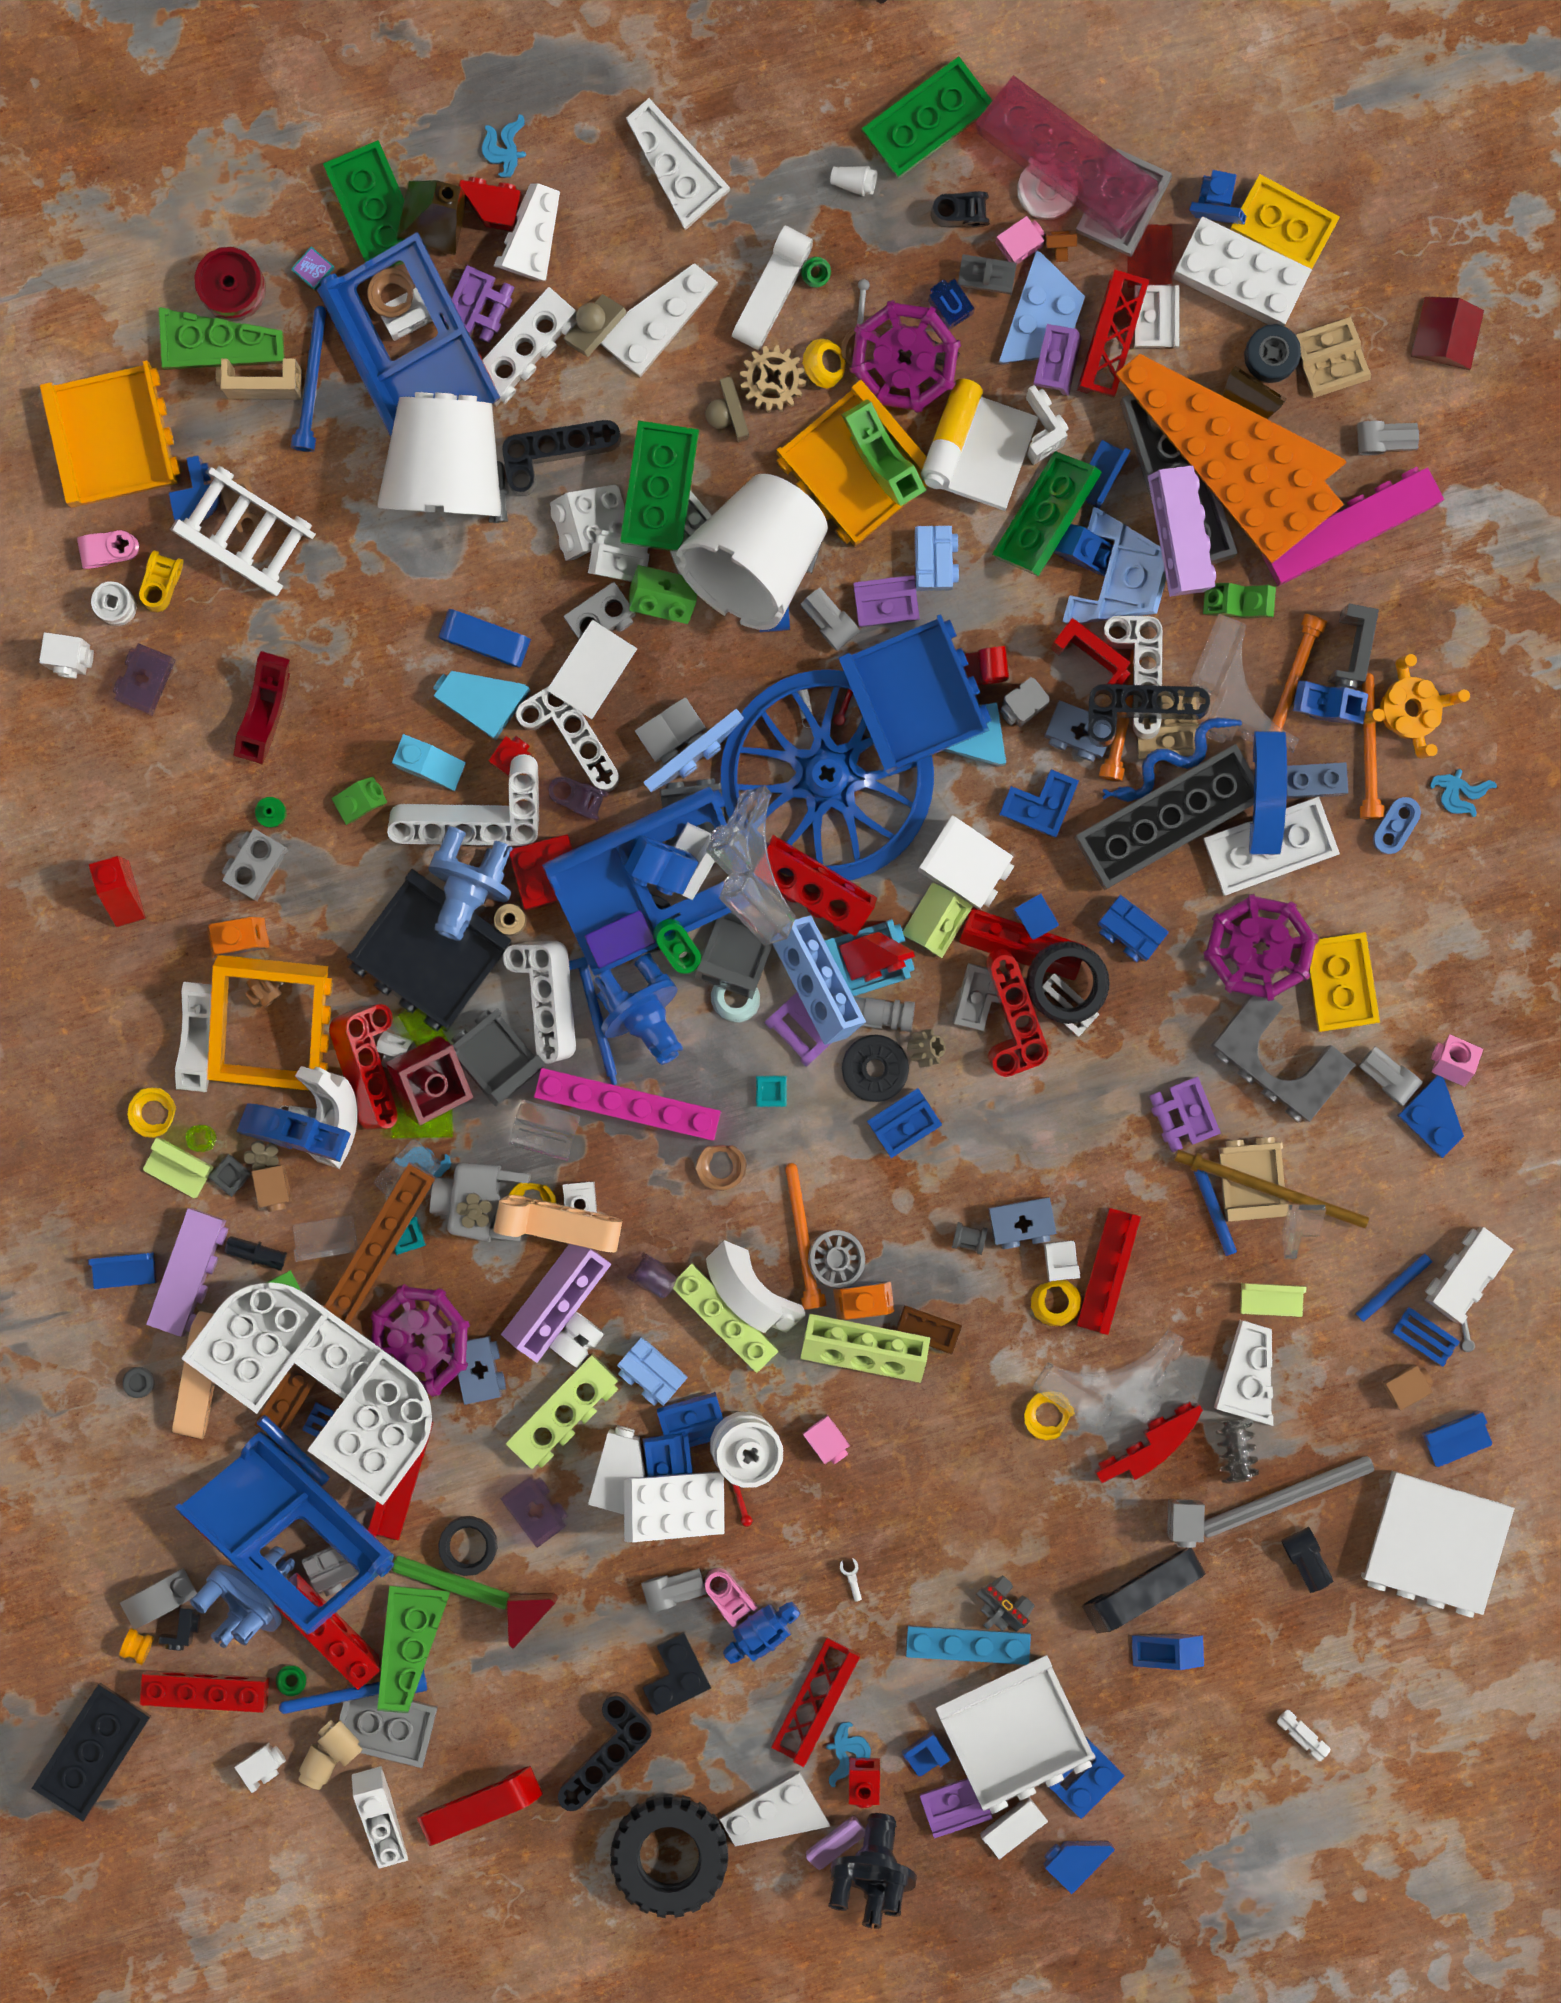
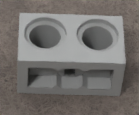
M613 582L564 615V619L576 637L580 639L583 635L580 626L587 619L594 620L611 632L615 629L621 632L634 623L631 618L636 616L633 611H629L628 601L615 582ZM612 602L620 603L623 607L622 613L617 617L608 616L605 612L608 604Z
M254 828L251 833L247 831L238 844L241 850L235 859L230 858L224 866L222 874L225 876L222 881L253 900L258 901L289 849ZM259 842H266L268 845V853L263 858H256L253 854V848ZM243 868H249L253 874L252 880L246 885H241L237 879L239 871Z
M1168 1499L1167 1536L1178 1547L1193 1548L1196 1547V1542H1204L1205 1505L1199 1500Z

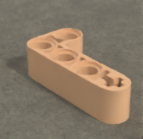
M508 1195L499 1200L494 1232L512 1237L529 1234L599 1251L617 1252L622 1220L529 1197Z
M198 1312L190 1328L186 1351L212 1318L213 1313ZM185 1361L172 1432L203 1439L208 1425L215 1383Z

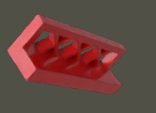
M1116 269L1111 273L1076 391L1086 394L1093 391L1113 398L1116 396L1120 382L1116 373L1125 365L1149 284L1148 279ZM1124 281L1141 285L1138 297L1129 302L1126 301L1121 292ZM1118 299H1120L1123 305L1116 308ZM1136 302L1134 310L1132 312L1129 306ZM1125 308L1131 319L1128 327L1118 331L1113 322V316ZM1111 327L1114 334L1107 337ZM1127 332L1125 341H1123L1121 334ZM1117 338L1122 348L1121 354L1109 360L1104 351L1105 343ZM1101 357H1103L1105 363L1099 366ZM1118 361V365L1115 371L1112 364ZM1106 367L1109 368L1113 376L1111 388L1094 384L1097 372Z
M1113 1208L1108 1209L1076 1326L1109 1335L1141 1216Z
M432 1421V1424H431L430 1434H431V1431H432V1427H433L434 1421ZM430 1434L424 1449L386 1502L382 1505L376 1501L368 1529L374 1537L380 1535L400 1540Z
M829 1637L826 1638L771 1748L792 1758L794 1763L805 1767L860 1659V1653ZM829 1646L845 1654L839 1666L827 1669L824 1656ZM821 1662H822V1665H823L824 1670H823V1671H820V1672H817V1670H818V1668H819V1666H820V1664H821ZM837 1671L831 1681L829 1673ZM826 1674L829 1683L827 1692L813 1696L810 1687L813 1678ZM808 1690L810 1698L802 1700ZM822 1699L819 1707L817 1708L815 1701ZM812 1702L815 1711L813 1719L800 1724L796 1714L798 1707ZM793 1717H794V1720H795L796 1725H795V1726H792V1727H789V1725H790V1723H791V1721H792V1719H793ZM809 1726L803 1736L801 1728ZM798 1729L801 1743L796 1752L780 1744L785 1733Z

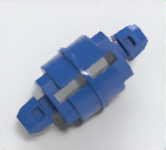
M789 1602L779 1607V1611H776L769 1604L753 1615L750 1614L745 1621L732 1631L736 1642H731L724 1649L723 1654L730 1664H733L745 1658L744 1655H747L754 1662L770 1651H774L778 1645L791 1635L787 1624H792L801 1614L797 1606L793 1602Z

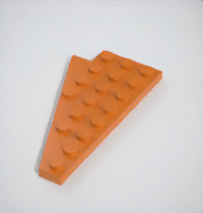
M1142 354L1136 356L1116 373L1119 380L1190 466L1193 465L1197 475L1270 564L1274 563L1344 505L1325 482L1347 463L1340 456Z

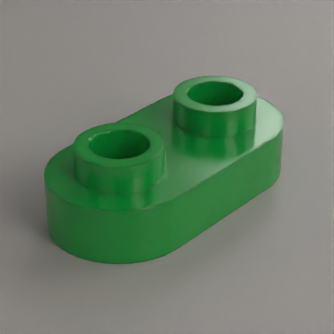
M665 919L658 923L654 929L653 937L672 967L682 974L691 973L696 970L701 963V953L681 923L675 919ZM672 930L671 934L664 936L667 931ZM683 952H687L684 957H679Z

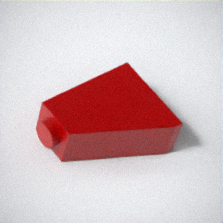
M115 856L88 864L97 895L116 927L146 919L129 860Z

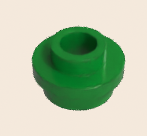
M814 256L808 258L803 263L801 277L807 285L815 288L821 287L830 279L831 267L825 259ZM818 266L819 274L812 277V268Z
M287 1665L277 1673L276 1686L286 1696H296L306 1687V1674L296 1665ZM294 1675L297 1678V1684L294 1686L288 1685L286 1677Z

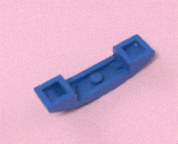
M1254 731L1253 762L1255 763L1253 823H1250L1249 854H1280L1284 835L1287 800L1286 732Z

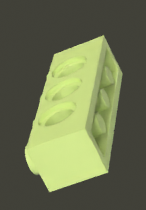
M693 1263L670 1285L756 1373L779 1352L761 1331L744 1322L727 1306L713 1283Z
M809 1314L800 1359L921 1383L927 1362L930 1337Z
M592 1354L509 1439L506 1445L531 1469L536 1465L542 1468L554 1456L551 1452L552 1448L558 1442L564 1446L575 1435L572 1428L580 1420L585 1424L597 1412L593 1406L601 1398L607 1402L618 1390L615 1384L619 1379ZM583 1383L591 1384L595 1390L594 1397L590 1400L580 1398L578 1395L579 1385ZM567 1405L572 1409V1420L562 1422L557 1418L556 1410L559 1406ZM545 1427L550 1430L552 1439L549 1443L541 1444L537 1442L535 1431L538 1428Z

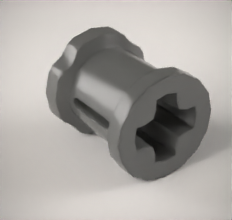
M958 1222L952 1248H966L976 1251L978 1255H982L988 1228L983 1227L982 1230L963 1226L962 1223Z

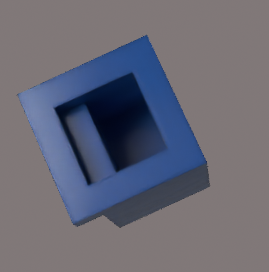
M1212 170L1210 176L1204 175L1198 203L1230 207L1237 175Z

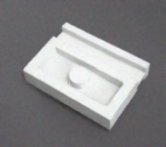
M1135 285L1134 298L1138 297L1141 285ZM1148 285L1134 331V348H1179V285Z
M595 529L594 534H597L596 543L592 545L588 573L632 582L637 566H648V547L621 544L620 533Z

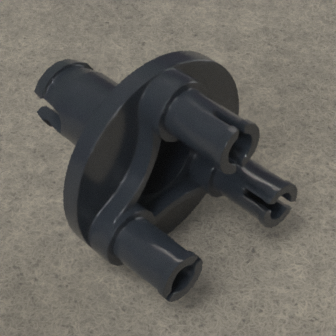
M871 1813L867 1819L868 1824L865 1829L863 1847L855 1856L839 1857L831 1863L830 1879L833 1881L828 1907L837 1911L848 1910L851 1886L861 1889L864 1892V1898L867 1900L862 1925L872 1929V1924H875L874 1929H880L882 1927L883 1913L892 1917L901 1915L903 1893L915 1888L917 1875L908 1867L897 1863L893 1854L895 1828L897 1827L895 1818L884 1813Z

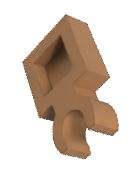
M248 475L232 480L253 493ZM224 485L221 494L229 514L240 495ZM250 502L236 524L239 533L243 532L241 522L245 518H250L255 528L259 524L257 516L251 513L249 507L255 506L252 502Z

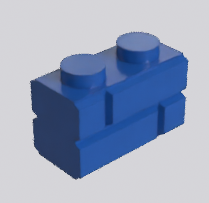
M1121 894L1097 923V926L1101 928L1099 934L1112 944L1116 940L1126 947L1123 953L1135 962H1138L1140 959L1146 962L1169 933V931Z

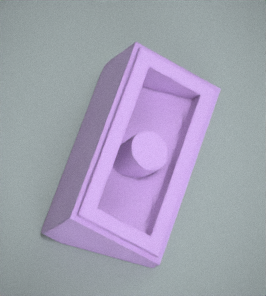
M852 1815L806 1851L807 1860L818 1870L823 1869L861 1840L865 1835V1828L856 1816Z

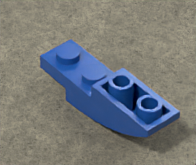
M247 1103L236 1131L240 1134L285 1148H295L337 1162L341 1161L351 1135L347 1130L321 1123L315 1118Z

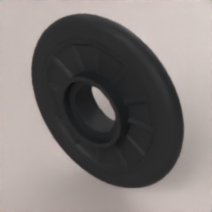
M882 1035L862 1037L855 1041L844 1055L842 1075L845 1084L854 1095L870 1102L888 1100L902 1090L908 1079L909 1062L903 1048L889 1037ZM871 1060H880L884 1064V1072L881 1076L872 1077L867 1073V1064Z

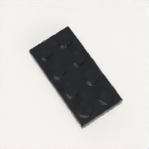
M99 1683L31 1789L83 1822L146 1726L151 1715L102 1683Z

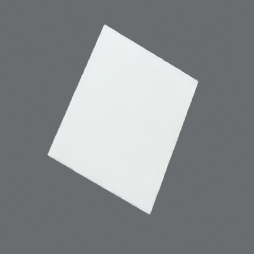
M592 620L547 691L592 719L637 648Z

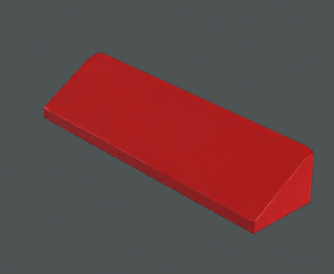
M972 908L967 916L959 942L988 953L996 949H1005L1012 954L1016 962L1030 966L1036 955L1047 946L1057 942L1075 941L1048 932L1033 940L1023 924ZM1070 956L1062 957L1051 963L1045 972L1055 973L1058 976L1075 980L1082 960Z

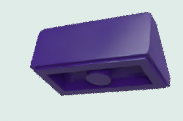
M640 910L585 935L586 943L599 969L655 943Z

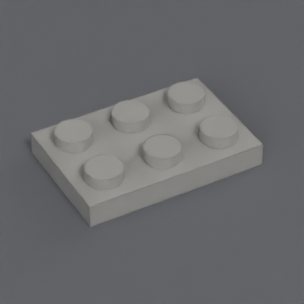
M1116 149L1076 228V232L1131 257L1172 178V173L1120 149Z
M348 1685V1686H347V1688H352V1687H354L353 1685ZM379 1695L343 1702L339 1720L360 1741L358 1745L363 1749L360 1753L423 1768L438 1706L413 1700L408 1713L377 1711Z

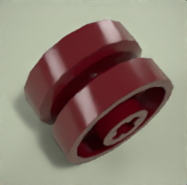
M219 247L207 253L198 263L194 275L195 289L206 309L215 317L227 321H241L252 316L262 306L266 295V281L255 259L246 251L235 247ZM235 280L233 286H231V287H226V286H225L228 281H229L230 283H233V281Z

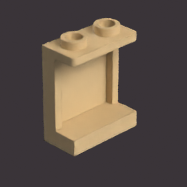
M283 358V377H235V368L228 359H221V367H216V385H220V390L224 392L228 399L302 400V369L296 359Z
M1274 1137L1256 1138V1145L1245 1146L1244 1140L1225 1141L1226 1147L1218 1148L1221 1165L1285 1187L1281 1151L1283 1143H1275ZM1221 1178L1225 1221L1290 1216L1289 1204L1286 1203V1200Z

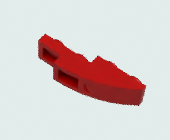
M1189 1401L1175 1408L1176 1414L1166 1420L1163 1416H1160L1148 1422V1429L1143 1431L1148 1443L1143 1445L1142 1441H1138L1125 1448L1127 1454L1117 1459L1114 1455H1111L1098 1462L1100 1468L1094 1471L1099 1481L1104 1483L1127 1470L1132 1478L1137 1480L1152 1471L1176 1451L1187 1438L1203 1411L1198 1403L1192 1406Z

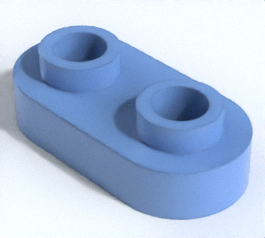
M1402 797L1394 801L1389 807L1373 835V844L1380 853L1386 855L1394 854L1404 846L1421 816L1420 806L1414 799ZM1400 808L1408 810L1409 816L1407 819H1402L1399 816ZM1385 834H1390L1393 837L1391 845H1386L1383 842Z

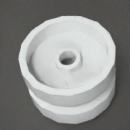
M736 1412L725 1417L715 1427L710 1438V1452L721 1474L730 1483L743 1488L758 1487L769 1482L778 1473L783 1462V1446L778 1434L762 1416L752 1412Z

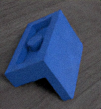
M1104 440L1100 442L1089 464L1097 467L1102 473L1085 502L1100 509L1131 450L1125 448L1123 451Z
M154 1252L88 1259V1265H92L94 1289L157 1283Z
M1475 1411L1422 1433L1436 1467L1443 1466L1492 1445L1485 1426L1488 1423L1482 1411Z

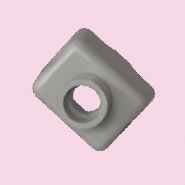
M460 1163L455 1167L453 1179L436 1177L434 1180L430 1200V1214L448 1216L447 1230L455 1236L491 1242L492 1238L520 1242L523 1235L512 1237L494 1232L495 1215L497 1214L498 1203L501 1198L498 1194L500 1180L530 1183L531 1174L501 1170V1165ZM471 1193L478 1194L480 1202L488 1200L492 1205V1210L489 1213H484L489 1217V1223L485 1227H479L476 1223L472 1228L464 1227L462 1219L466 1215H459L456 1211L457 1205L460 1202L467 1203L466 1197Z

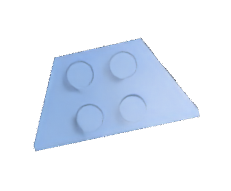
M1039 251L1035 253L999 364L1004 365L1009 364V362L1023 360H1039L1047 324L1075 328L1085 296Z
M735 709L643 783L650 792H653L675 780L678 776H681L683 779L697 769V761L702 757L708 760L721 750L720 743L739 725L744 717Z

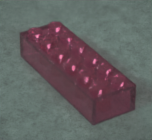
M1014 75L975 122L978 135L1120 240L1159 193L1157 180Z

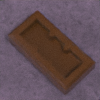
M904 1305L895 1331L930 1337L929 1347L953 1354L962 1325Z

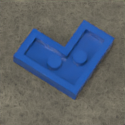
M1051 769L1039 797L1011 786L999 815L1056 838L1079 780Z

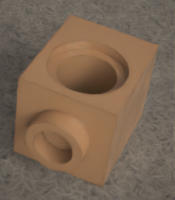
M285 1165L252 1171L259 1208L267 1206L268 1212L286 1209L285 1202L292 1201Z
M1414 1364L1382 1382L1396 1409L1400 1411L1433 1393L1429 1386L1433 1384L1429 1373L1424 1367L1419 1369Z

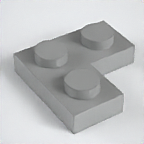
M968 963L953 1023L984 1031L991 1001L1000 1003L988 968ZM1001 971L1005 978L1010 977L1007 972ZM1022 976V977H1023V980H1024V982H1025V985H1026V987H1027V984H1026V979H1027V977ZM1012 987L1008 989L1005 995L1006 999H1015L1019 995V988Z

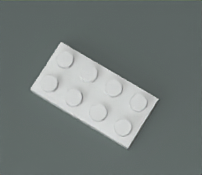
M1319 797L1286 808L1284 835L1280 854H1249L1250 823H1253V821L1203 838L1223 896L1340 854Z
M721 1472L624 1479V1542L724 1534V1476Z

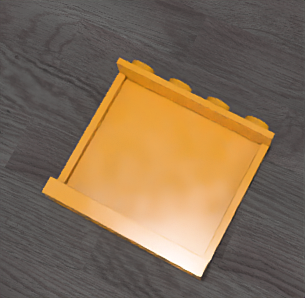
M147 360L142 361L143 365L59 385H54L52 382L40 385L66 504L69 507H78L178 484L176 475L181 474L177 456L172 457L170 445H174L171 428H165L163 416L167 415V408L164 398L158 397L156 386L161 385L157 368H152Z
M862 380L853 385L849 393L783 448L779 447L777 449V456L779 458L776 460L777 464L787 475L792 472L799 480L796 486L815 499L826 520L828 521L831 518L838 528L835 532L846 545L851 542L854 547L907 503L902 506L895 503L874 479L850 439L852 435L841 414L866 399L871 401L892 443L900 454L915 466L925 488L927 487L921 477V471L927 457Z

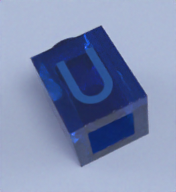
M944 279L930 289L932 294L929 295L928 302L932 307L936 308L935 312L949 330L974 314V306L955 279L948 283Z

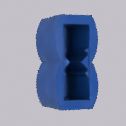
M640 835L624 868L631 875L630 879L633 882L642 886H647L648 883L654 884L657 890L672 896L674 892L684 894L699 861L687 851Z

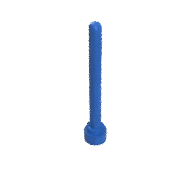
M317 306L314 310L299 429H296L295 434L291 438L290 448L304 452H314L316 438L313 437L314 432L311 431L326 319V309L323 306Z
M424 1669L415 1693L427 1691ZM380 1682L363 1685L359 1690L352 1687L284 1701L280 1703L279 1711L283 1714L379 1695Z

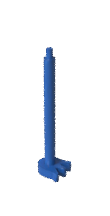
M585 957L570 960L569 970L579 969L606 1075L610 1078L611 1085H616L615 1075H617L608 1038L601 1030L603 1018L589 965Z

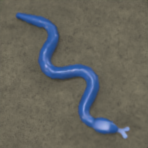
M1217 717L1202 722L1195 732V752L1193 755L1185 757L1169 749L1162 748L1151 751L1142 764L1144 784L1140 789L1135 790L1127 786L1118 787L1113 792L1103 789L1105 795L1102 798L1106 799L1109 796H1113L1125 802H1131L1134 799L1146 796L1152 791L1155 784V763L1165 760L1177 767L1186 769L1198 766L1206 756L1207 731L1214 727L1241 726L1242 721Z

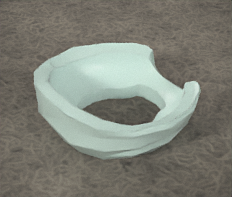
M713 986L711 1003L714 1010L722 1018L740 1023L750 1019L757 1013L760 1005L758 988H756L753 999L748 998L743 1007L732 1008L724 1000L726 989Z

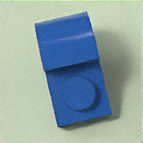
M199 456L186 458L193 488L169 493L174 521L179 519L183 522L185 518L189 519L210 484H207V481H211L212 478L206 473L209 468L208 462L203 463ZM221 492L202 521L208 519L217 510L221 500Z
M1298 681L1293 711L1310 715V718L1323 721L1363 724L1368 694L1346 687H1326L1308 681Z

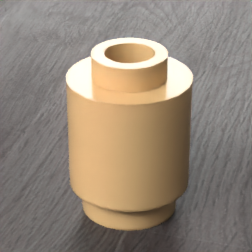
M514 904L501 906L494 916L495 926L507 936L520 934L527 922L525 913ZM513 914L515 922L512 925H506L504 923L505 915Z
M330 1720L317 1732L321 1736L317 1742L336 1763L340 1761L344 1767L363 1750L358 1745L360 1741L341 1720L336 1724Z
M311 1744L299 1769L301 1774L298 1780L308 1787L320 1790L323 1784H327L336 1761L320 1744Z

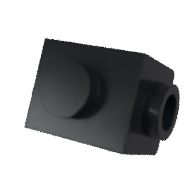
M183 1605L180 1608L177 1635L161 1634L158 1638V1643L166 1644L165 1649L184 1650V1646L192 1644L193 1633H198L200 1614H196V1609L193 1606Z

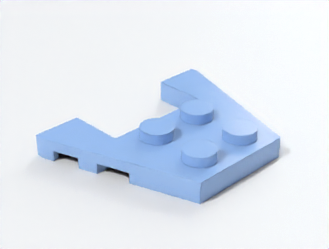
M1093 507L1088 530L1102 539L1115 541L1099 600L1095 601L1070 595L1062 622L1068 624L1074 618L1080 624L1106 621L1114 616L1157 614L1166 582L1161 547L1102 510Z

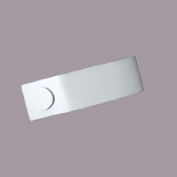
M183 982L181 990L182 1034L175 1066L176 1089L207 1092L209 1083L207 1072L212 985Z
M301 1066L295 1077L315 1097L317 1105L316 1120L351 1133L340 1162L315 1154H308L317 1162L340 1169L349 1153L356 1132L357 1102L354 1091L345 1077L327 1072L320 1067L310 1069Z
M724 1240L706 1258L711 1281L722 1300L739 1318L753 1328L765 1333L772 1327L787 1333L805 1316L802 1305L775 1295L758 1280L752 1269L747 1249Z

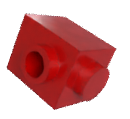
M505 736L488 761L509 777L510 765L514 757L523 754L533 756L527 751L530 746L517 736L513 740Z
M849 1758V1805H855L859 1808L880 1805V1758Z

